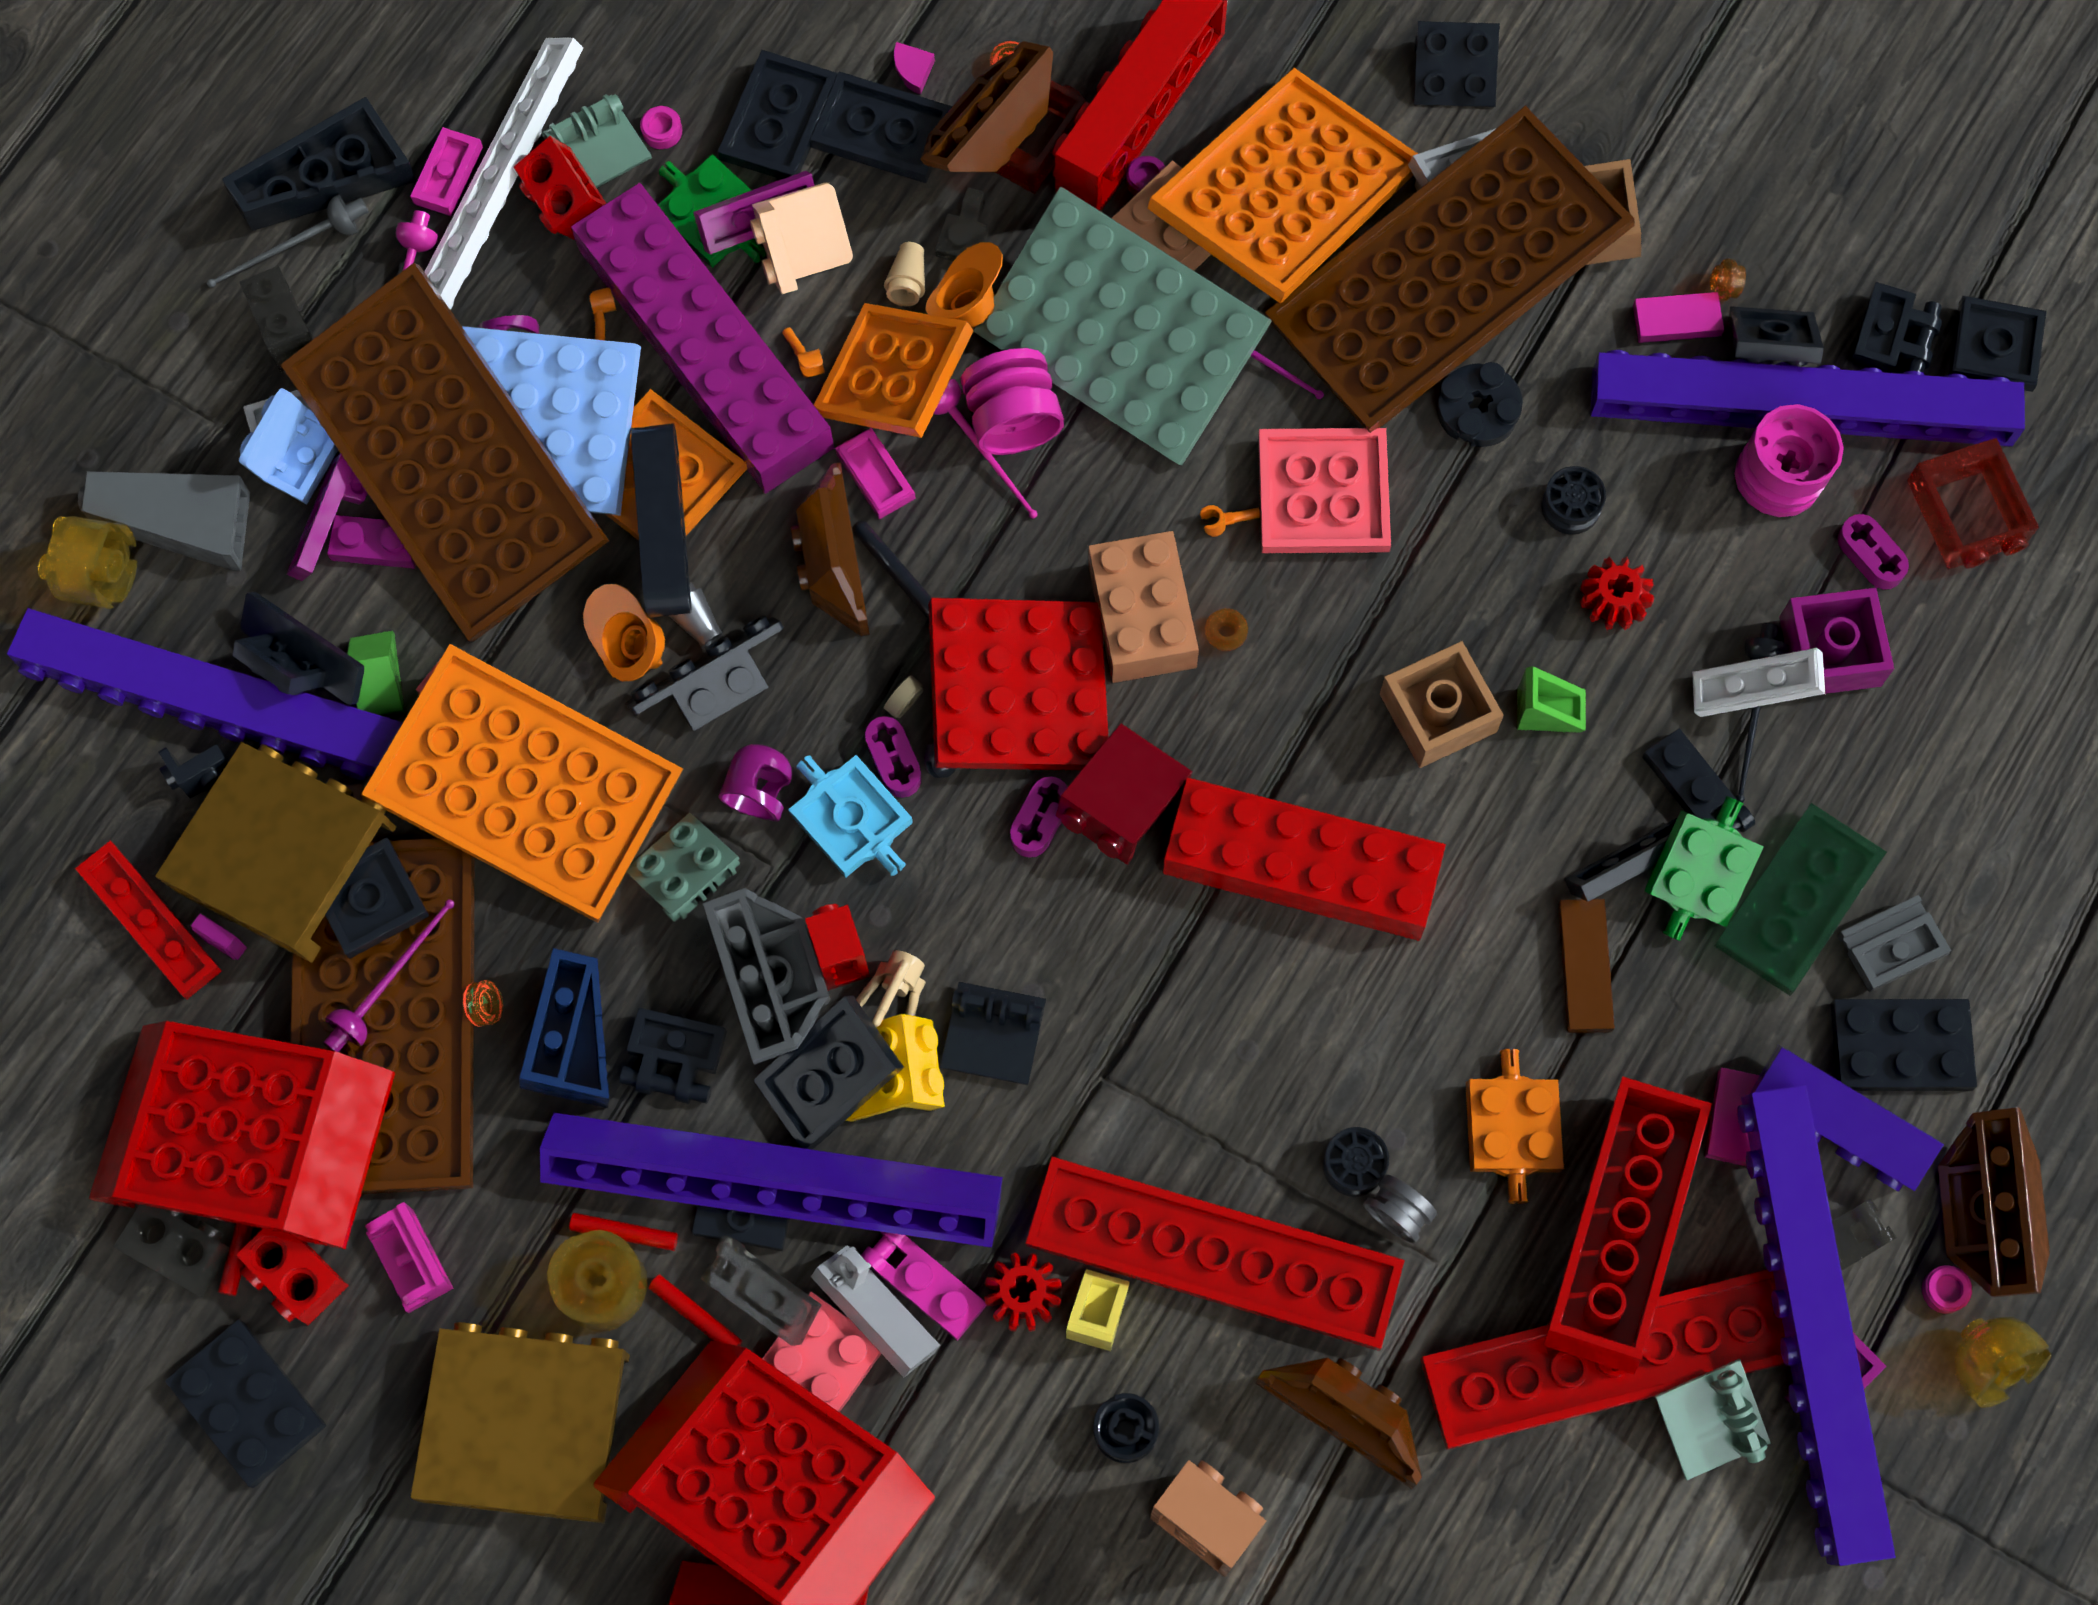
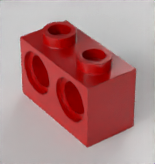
M552 136L545 139L514 166L522 180L519 183L520 189L529 200L537 203L542 211L539 214L540 220L553 234L559 232L574 240L571 226L607 204L572 149ZM552 170L550 177L546 180L547 174ZM572 201L571 207L566 212L567 205Z
M828 904L814 910L813 916L805 918L828 991L870 977L865 954L848 905L839 907L838 904Z
M263 1228L236 1254L245 1264L240 1273L257 1290L260 1291L266 1286L277 1297L271 1305L290 1323L297 1318L303 1323L310 1325L349 1286L307 1242L298 1239L290 1233ZM281 1247L283 1258L279 1265L266 1269L265 1257L267 1253L274 1248ZM305 1279H312L314 1282L312 1294L305 1300L297 1301L295 1291L298 1284Z

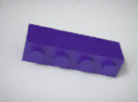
M1778 1044L1751 1092L1806 1085L1817 1143L1824 1136L1839 1145L1835 1154L1859 1167L1864 1160L1877 1168L1879 1171L1875 1178L1898 1192L1903 1185L1915 1191L1944 1144Z

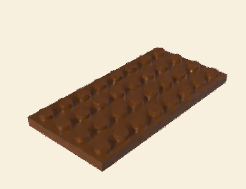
M1525 105L1307 278L1281 304L1277 302L1268 309L1265 315L1272 320L1271 324L1357 421L1371 433L1390 421L1634 227V217Z
M416 263L411 264L280 364L468 641H476L609 542L602 529L420 265Z
M439 838L390 841L430 916L351 959L346 956L329 921L324 916L310 938L321 947L313 962L311 963L293 953L291 1043L329 1050L324 1046L323 1042L334 1029L326 1022L325 1018L337 1009H346L354 1012L445 906V901L448 899L453 900L454 907L447 910L362 1017L367 1027V1038L364 1044L358 1047L347 1041L339 1053L395 1072L361 1194L473 1189L474 1023L466 1014L464 995L467 988L474 985L475 857ZM379 841L370 842V844L368 845V847L371 846V845H373V844H375V843H377V842H379ZM474 989L469 995L468 1007L469 1015L471 1012L473 1017Z

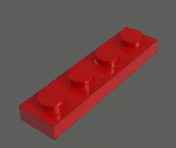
M111 840L75 868L186 1000L222 972L219 966Z

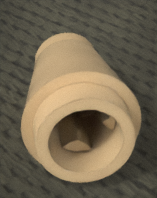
M905 242L900 245L897 256L884 282L887 298L894 304L913 306L918 303L919 298L925 293L924 249L917 243Z

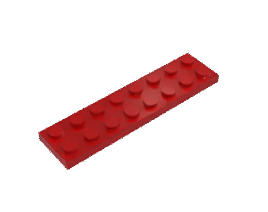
M1051 1157L1026 1240V1247L1380 1351L1383 1345L1405 1261L1056 1157Z
M1764 1270L1659 1297L1642 1360L1634 1375L1543 1346L1549 1325L1423 1356L1420 1360L1445 1449L1449 1450L1653 1398L1657 1394L1737 1359L1741 1360L1745 1374L1785 1364L1780 1350V1339L1785 1337L1782 1318L1778 1319L1775 1316L1771 1300V1293L1773 1290H1776L1773 1271Z

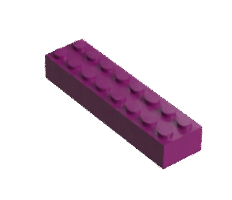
M641 183L633 186L571 226L580 253L606 287L611 289L613 296L733 453L746 462L747 471L765 494L834 449L829 424Z

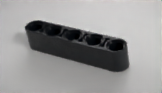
M675 424L631 428L642 585L646 614L648 618L692 613L680 459Z

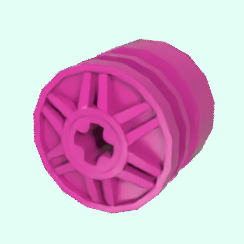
M1017 348L990 354L966 368L960 377L964 395H966L967 407L974 413L972 424L979 448L986 453L1006 455L1031 450L1050 441L1064 427V418L1057 395L1051 391L1052 378L1048 373L1045 356L1038 350Z
M1795 404L1780 406L1772 410L1761 420L1750 437L1749 442L1737 458L1734 475L1738 490L1748 504L1764 514L1776 517L1796 516L1811 508L1842 462L1844 446L1839 430L1830 418L1814 408Z

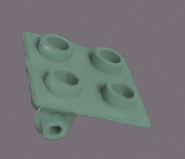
M605 94L602 96L603 99L588 108L586 106L581 107L582 111L577 114L575 112L570 113L571 117L556 125L552 123L549 125V129L541 132L544 140L552 136L572 149L596 188L652 158L650 152L623 113V105L616 94L610 96Z
M689 813L630 865L626 873L663 907L662 910L675 922L680 917L684 920L687 914L698 905V902L695 900L696 897L702 902L707 900L702 892L706 888L712 893L717 891L713 882L719 887L731 875L734 876L737 873L735 868L740 865L738 861L740 858L695 816Z
M1740 1359L1655 1395L1686 1480L1741 1456L1746 1457L1749 1463H1757L1766 1458L1764 1451L1771 1442Z

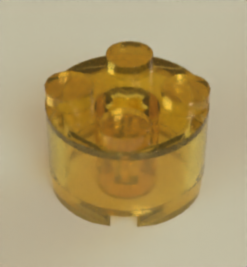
M77 516L58 517L53 524V535L47 554L40 558L38 564L39 577L42 580H47L48 587L53 596L60 601L106 609L114 608L111 605L114 602L122 603L132 588L137 570V560L130 559L129 546L136 547L135 537L130 528L120 523Z
M594 1230L565 1240L553 1254L548 1266L549 1290L555 1305L571 1321L586 1329L602 1331L619 1328L637 1313L646 1295L647 1271L641 1259L625 1240L608 1231ZM603 1274L607 1279L603 1286L597 1285L594 1288L589 1283L590 1277L592 1275L600 1277Z

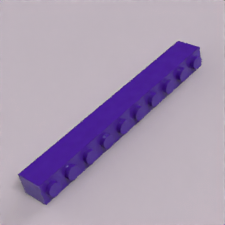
M1611 350L1606 353L1599 352L1592 370L1591 417L1756 428L1764 416L1780 406L1798 404L1814 408L1830 418L1840 434L2013 447L2025 430L2024 382H2011L2004 377H1992L1982 380L1968 379L1962 374H1949L1940 377L1926 376L1919 371H1907L1902 374L1883 373L1877 368H1864L1855 371L1841 370L1834 365H1822L1813 368L1798 367L1785 362L1775 365L1756 364L1743 359L1732 362L1714 361L1707 356H1695L1685 359L1671 358L1670 355L1665 353H1653L1648 356L1629 355L1628 352L1623 350Z
M27 608L7 653L19 667L18 672L30 679L43 681L44 677L58 680V685L75 693L82 694L84 689L97 692L99 698L114 705L122 706L124 701L136 704L140 711L156 718H163L165 713L178 717V721L181 724L195 730H203L204 726L219 730V735L234 742L241 743L246 738L259 742V747L263 744L280 755H283L285 751L300 755V760L312 766L323 768L325 763L340 767V772L358 780H364L366 775L372 777L403 722L305 692L298 695L285 694L269 681Z
M1807 1086L1753 1092L1741 1097L1742 1105H1739L1737 1108V1117L1742 1133L1748 1134L1751 1151L1746 1152V1166L1750 1178L1756 1179L1759 1197H1756L1754 1200L1755 1215L1759 1225L1765 1226L1768 1243L1763 1245V1258L1769 1272L1773 1271L1776 1290H1773L1771 1293V1300L1775 1316L1778 1319L1782 1318L1785 1337L1780 1339L1781 1355L1785 1365L1791 1366L1794 1384L1789 1385V1399L1793 1411L1799 1413L1803 1432H1798V1448L1804 1461L1808 1460L1811 1479L1806 1482V1490L1811 1507L1813 1509L1817 1508L1820 1527L1815 1529L1816 1545L1819 1554L1822 1557L1826 1556L1827 1564L1836 1566L1896 1558Z
M553 1113L540 1146L541 1183L991 1248L1000 1210L1003 1177L560 1113Z

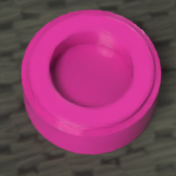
M653 107L644 113L640 121L643 139L653 148L668 149L677 144L682 136L683 130L680 117L676 111L669 107Z
M1944 1265L1937 1267L1925 1276L1922 1283V1295L1930 1308L1939 1313L1950 1314L1968 1304L1972 1296V1285L1968 1276L1961 1269Z

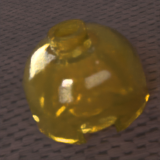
M1994 1317L1984 1321L1982 1318H1979L1968 1324L1961 1332L1963 1340L1956 1350L1954 1367L1957 1379L1966 1393L1979 1407L1988 1408L2009 1399L2010 1397L2004 1390L2013 1386L2022 1378L2027 1384L2031 1383L2046 1367L2052 1354L2047 1349L2049 1346L2046 1341L2028 1324L2014 1317Z

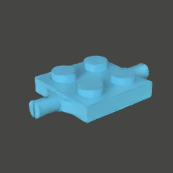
M810 755L804 758L805 763L801 760L796 768L800 770L812 785L807 794L789 808V813L845 878L863 863L874 858L881 862L891 876L898 874L897 868L901 871L906 863L899 858L890 845L895 837L913 823V819L857 755L840 768L829 771L826 774Z

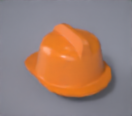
M980 242L960 253L948 268L937 288L928 298L925 308L927 314L967 321L972 329L987 320L995 307V295L992 285L1002 267L1003 254L999 247L991 242Z
M604 584L595 589L587 599L583 611L584 628L589 640L612 677L622 682L635 681L644 676L649 669L660 667L663 664L661 657L665 649V636L657 621L647 617L638 599L629 589L618 584Z

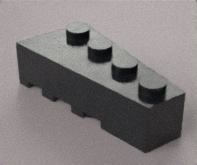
M366 97L222 178L230 198L252 231L327 209L329 201L336 195H339L344 203L416 182L410 162Z

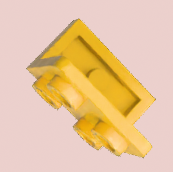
M906 1014L883 1019L876 1028L904 1068L845 1121L853 1122L902 1107L927 1111L945 1107L943 1098L944 1080L939 1069L937 1055L938 1036L933 1026V1020Z

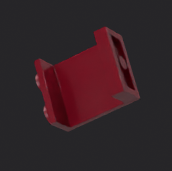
M1121 723L1063 792L1056 817L1061 819V822L1068 830L1077 834L1081 833L1096 843L1100 851L1106 856L1118 858L1128 865L1133 858L1137 843L1171 801L1177 804L1182 798L1187 777L1191 778L1193 771Z

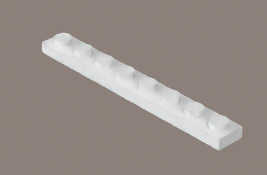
M545 38L425 270V274L450 310L464 279L471 271V266L482 244H484L489 236V231L499 211L506 203L507 196L518 176L514 166L530 153L534 143L539 139L542 127L551 110L557 104L559 94L568 77L575 69L576 61L583 47L574 38Z

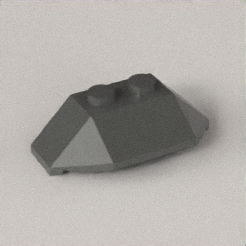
M746 888L703 903L753 1063L757 1064L798 1049L831 1000L804 918L757 896L756 893Z

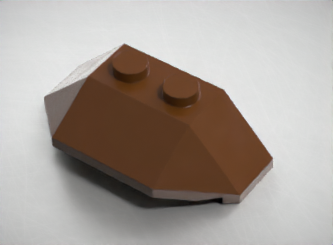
M1022 41L1014 47V53L1001 58L982 73L928 134L924 153L921 156V161L924 165L949 172H997L1001 166L1005 165L1009 161L1011 154L1026 137L1033 133L1036 125L1048 111L1053 51L1050 46Z
M841 463L831 464L796 509L799 525L791 526L794 550H803L805 564L797 565L801 591L810 590L813 605L860 636L870 635L842 468Z
M2016 1107L1972 1113L1965 1123L1966 1127L1955 1139L1938 1165L1947 1257L1979 1284L1991 1297L2041 1293L2050 1253L2040 1161L2022 1111Z
M1329 1358L1266 1369L1261 1372L1255 1384L1410 1489H1413L1418 1484L1422 1476L1407 1410L1399 1406L1402 1399L1394 1392L1380 1384L1375 1389L1359 1379L1362 1372L1342 1358H1338L1336 1363Z

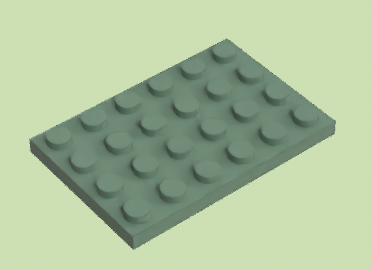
M1060 187L995 294V307L992 314H990L987 320L976 326L973 332L1003 351L1017 348L1038 350L1045 356L1048 373L1051 375L1053 384L1178 465H1183L1272 320L1079 197Z

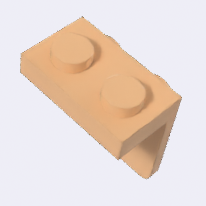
M821 183L752 204L756 219L750 220L752 232L757 245L763 243L767 259L762 260L764 273L768 284L775 283L782 294L798 290L795 279L838 267L852 260L851 246L836 192L831 184Z

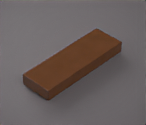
M1583 899L1560 900L1558 909L1567 1033L1613 1032L1615 1025L1605 899H1592L1589 902Z

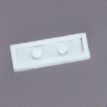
M1818 648L1692 672L1694 713L1700 717L1825 694L1823 652Z

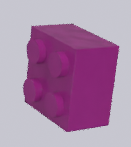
M1877 588L1790 598L1779 616L1784 643L1789 646L1788 653L1818 648L1823 652L1825 694L1882 687L1894 670Z

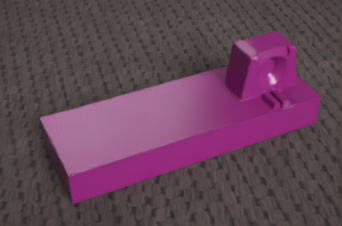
M803 171L693 212L704 251L713 254L753 239L754 235L750 220L756 219L752 204L815 186L812 174Z
M341 453L329 465L286 575L303 581L313 573L341 500L360 505L368 494Z

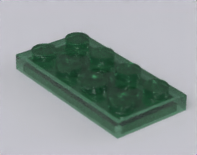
M1811 803L1714 946L1791 996L1887 851Z

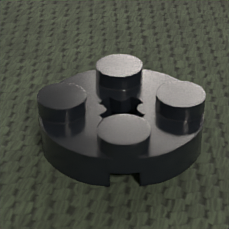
M1495 362L1469 364L1458 368L1443 381L1437 403L1438 419L1446 433L1456 440L1459 437L1464 441L1471 442L1470 446L1475 447L1496 445L1510 436L1519 421L1523 404L1522 394L1515 380L1505 372L1500 364ZM1480 397L1489 402L1486 413H1481L1478 408L1471 409L1469 407L1473 403L1474 398Z

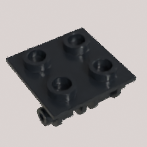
M1418 21L1414 46L1416 52L1414 105L1496 107L1500 23Z
M959 982L958 988L954 991L953 1010L940 1068L1028 1085L1046 999Z

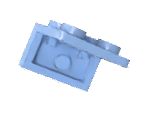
M281 388L276 395H272L265 402L261 413L262 419L257 428L243 440L240 447L241 455L239 462L263 482L307 505L338 449L312 410L308 409L291 392Z

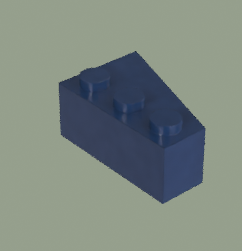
M553 948L519 1078L521 1089L608 1108L609 1090L597 958Z

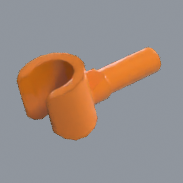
M609 287L595 290L590 294V303L595 321V340H605L606 321L604 313L617 311L613 294Z
M790 327L784 329L782 334L797 356L803 377H812L825 373L820 350L816 349L806 352Z
M1208 505L1200 511L1201 519L1219 518L1217 523L1204 526L1206 534L1216 537L1225 531L1226 525L1260 518L1259 508L1223 513L1218 506Z

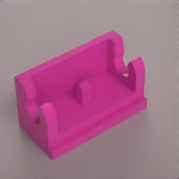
M405 1202L397 1205L396 1208L374 1219L365 1226L367 1229L366 1234L372 1242L407 1313H411L454 1289L414 1210Z

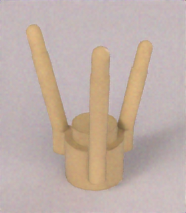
M893 951L888 963H880L873 978L856 998L860 1006L863 1007L883 981L882 987L886 992L872 1020L875 1027L881 1024L895 995L905 997L910 992L906 1015H916L919 996L926 983L920 978L925 965L917 957L907 952Z

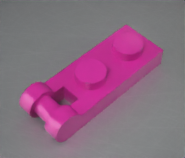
M880 1232L882 1238L873 1248L868 1246L861 1254L863 1259L870 1263V1268L958 1341L987 1306L985 1301L906 1235ZM897 1248L906 1257L895 1269L886 1260Z

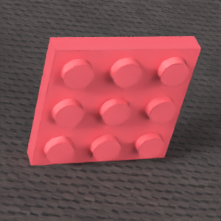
M1366 428L1259 429L1262 553L1390 552L1391 531L1386 428H1377L1371 433Z

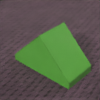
M388 631L350 638L347 654L363 664L365 669L359 701L356 703L357 708L383 717L405 713L394 632Z
M1534 666L1526 668L1517 688V730L1586 731V690Z

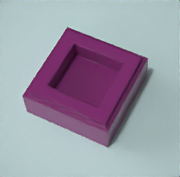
M201 913L191 925L192 930L202 940L233 960H238L247 949L235 935Z

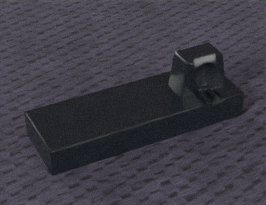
M1677 818L1564 878L1570 893L1589 902L1655 866Z

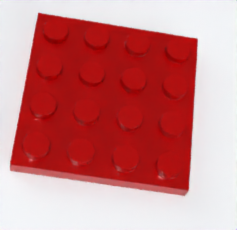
M931 598L928 606L935 768L1082 770L1109 738L1102 623L1097 602Z

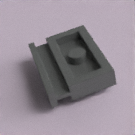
M1919 895L1849 927L1838 934V939L1840 942L1843 941L1846 946L1847 954L1869 992L1947 956L1951 952L1931 914L1927 913L1921 904L1922 899Z

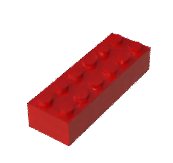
M1162 0L1156 11L1150 9L1141 23L1140 33L1135 41L1128 40L1120 52L1118 65L1113 72L1107 71L1102 76L1097 87V95L1091 103L1085 102L1081 106L1075 118V126L1069 134L1063 133L1057 140L1053 149V156H1055V168L1053 171L1055 193L1062 187L1097 210L1102 211L1126 177L1129 164L1134 159L1140 157L1224 36L1227 0Z
M1187 777L1164 860L1163 874L1420 941L1426 927L1446 844Z
M1622 1076L1543 1346L1633 1375L1635 1374L1644 1353L1712 1103Z

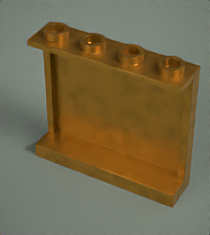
M241 742L155 877L175 892L312 963L321 949L319 945L310 939L380 826L394 832L397 826L384 815L386 810L366 798H362L359 801L351 797L352 791L340 782L329 778L325 784L317 780L318 774L304 764L295 761L291 767L282 762L284 757L275 750L263 744L257 750Z
M455 1322L453 1330L439 1328L411 1499L422 1503L604 1523L607 1504L603 1502L604 1494L594 1488L593 1483L609 1465L624 1361L629 1362L630 1357L624 1349L618 1348L619 1341L591 1338L590 1345L572 1343L573 1336L560 1333H546L545 1340L527 1338L528 1331L505 1327L500 1328L499 1335L481 1333L482 1326Z

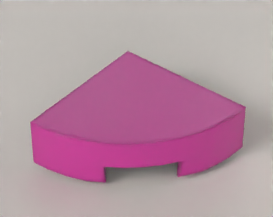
M896 42L894 49L896 70L906 87L921 95L935 62L934 53Z

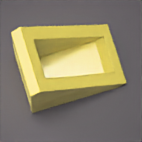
M1086 1269L1068 1321L1066 1339L1111 1351L1130 1281Z

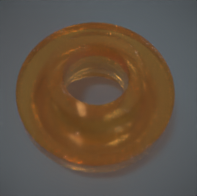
M1728 258L1724 259L1720 265L1715 266L1710 277V288L1714 292H1718L1719 300L1727 301L1729 298L1736 299L1740 296L1746 280L1745 267L1737 265L1734 259Z
M1217 610L1206 621L1205 636L1208 642L1218 650H1235L1247 638V621L1236 610ZM1223 626H1229L1234 630V634L1225 637L1218 630Z

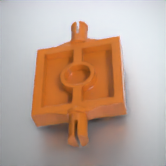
M1510 1049L1500 1050L1502 1076L1495 1079H1469L1466 1082L1470 1172H1494L1508 1177V1203L1524 1204L1528 1203L1527 1176L1536 1172H1560L1564 1169L1558 1080L1530 1079L1520 1076L1519 1050L1512 1049L1510 1051Z

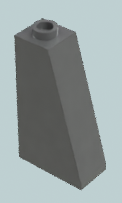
M87 471L85 487L82 486L79 490L78 504L80 511L84 513L95 528L232 571H241L250 491L239 475Z

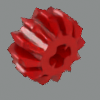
M1610 556L1604 559L1602 567L1597 565L1591 566L1587 573L1589 578L1584 579L1580 586L1581 592L1585 594L1581 600V608L1593 609L1589 617L1591 622L1598 621L1601 617L1605 619L1606 630L1612 629L1615 621L1620 624L1624 631L1630 628L1632 619L1642 622L1647 615L1645 609L1650 608L1654 602V595L1649 593L1654 585L1653 579L1641 578L1644 572L1643 565L1637 566L1634 569L1629 568L1628 557L1622 558L1619 566L1614 563ZM1614 590L1621 592L1620 597L1612 595Z
M1018 1253L1011 1254L1012 1269L1009 1270L1000 1261L994 1265L996 1272L1002 1279L995 1277L986 1278L985 1286L998 1292L987 1295L984 1298L985 1304L987 1306L1002 1304L994 1312L993 1319L996 1322H1000L1010 1314L1009 1330L1015 1332L1019 1327L1021 1318L1026 1319L1027 1329L1029 1332L1036 1330L1033 1316L1038 1315L1046 1323L1052 1320V1315L1044 1305L1054 1308L1060 1307L1061 1298L1049 1292L1060 1289L1062 1283L1057 1278L1045 1280L1053 1271V1265L1050 1262L1044 1264L1037 1271L1035 1269L1037 1265L1036 1254L1031 1253L1028 1257L1027 1265L1020 1266ZM1020 1282H1027L1028 1289L1031 1286L1036 1289L1030 1293V1301L1020 1303L1019 1296L1013 1299L1010 1295L1017 1292V1284Z

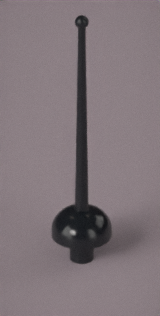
M1763 623L1760 637L1746 639L1744 648L1750 660L1787 654L1789 652V646L1777 640L1778 625ZM1761 706L1752 707L1739 793L1736 796L1737 801L1742 803L1745 801L1743 794Z

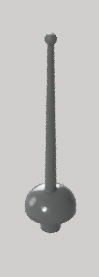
M336 195L328 203V219L215 279H209L207 286L213 288L216 283L331 227L344 235L356 234L359 230L354 220L369 213V210L362 198L345 205L342 198Z

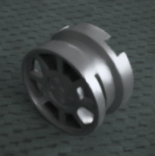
M1386 1174L1378 1184L1380 1190L1375 1196L1376 1199L1367 1198L1363 1205L1370 1215L1390 1232L1406 1242L1415 1244L1419 1239L1418 1233L1421 1231V1227L1424 1223L1430 1224L1436 1217L1437 1211L1420 1193L1408 1184L1392 1175Z

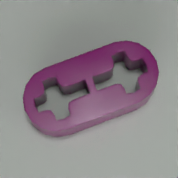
M1855 514L1844 522L1837 538L1838 545L1845 555L1875 587L1892 589L1898 586L1909 569V562L1905 553L1872 517L1864 514ZM1863 530L1867 533L1868 536L1865 540L1858 539L1854 541L1851 538L1854 531L1859 533ZM1891 562L1895 565L1896 568L1893 572L1887 571L1883 574L1879 570L1882 563L1886 565Z
M888 716L875 718L867 726L865 738L867 748L884 787L893 796L900 798L909 797L917 792L922 780L916 756L899 721ZM885 729L889 735L896 733L892 736L894 751L888 753L882 741L875 743L879 739L878 732ZM899 761L904 772L912 771L908 775L909 782L902 785L898 779L891 781L895 777L892 763Z
M1051 776L1038 780L1030 790L1010 830L1011 844L1014 850L1021 856L1031 858L1043 854L1059 828L1061 819L1056 817L1059 804L1052 802L1045 814L1040 812L1043 807V797L1040 794L1048 795L1051 790H1056L1058 792V800L1060 801L1061 795L1068 788L1061 779ZM1035 820L1040 822L1037 832L1041 840H1031L1029 845L1024 844L1023 835L1020 831L1028 832L1031 830Z

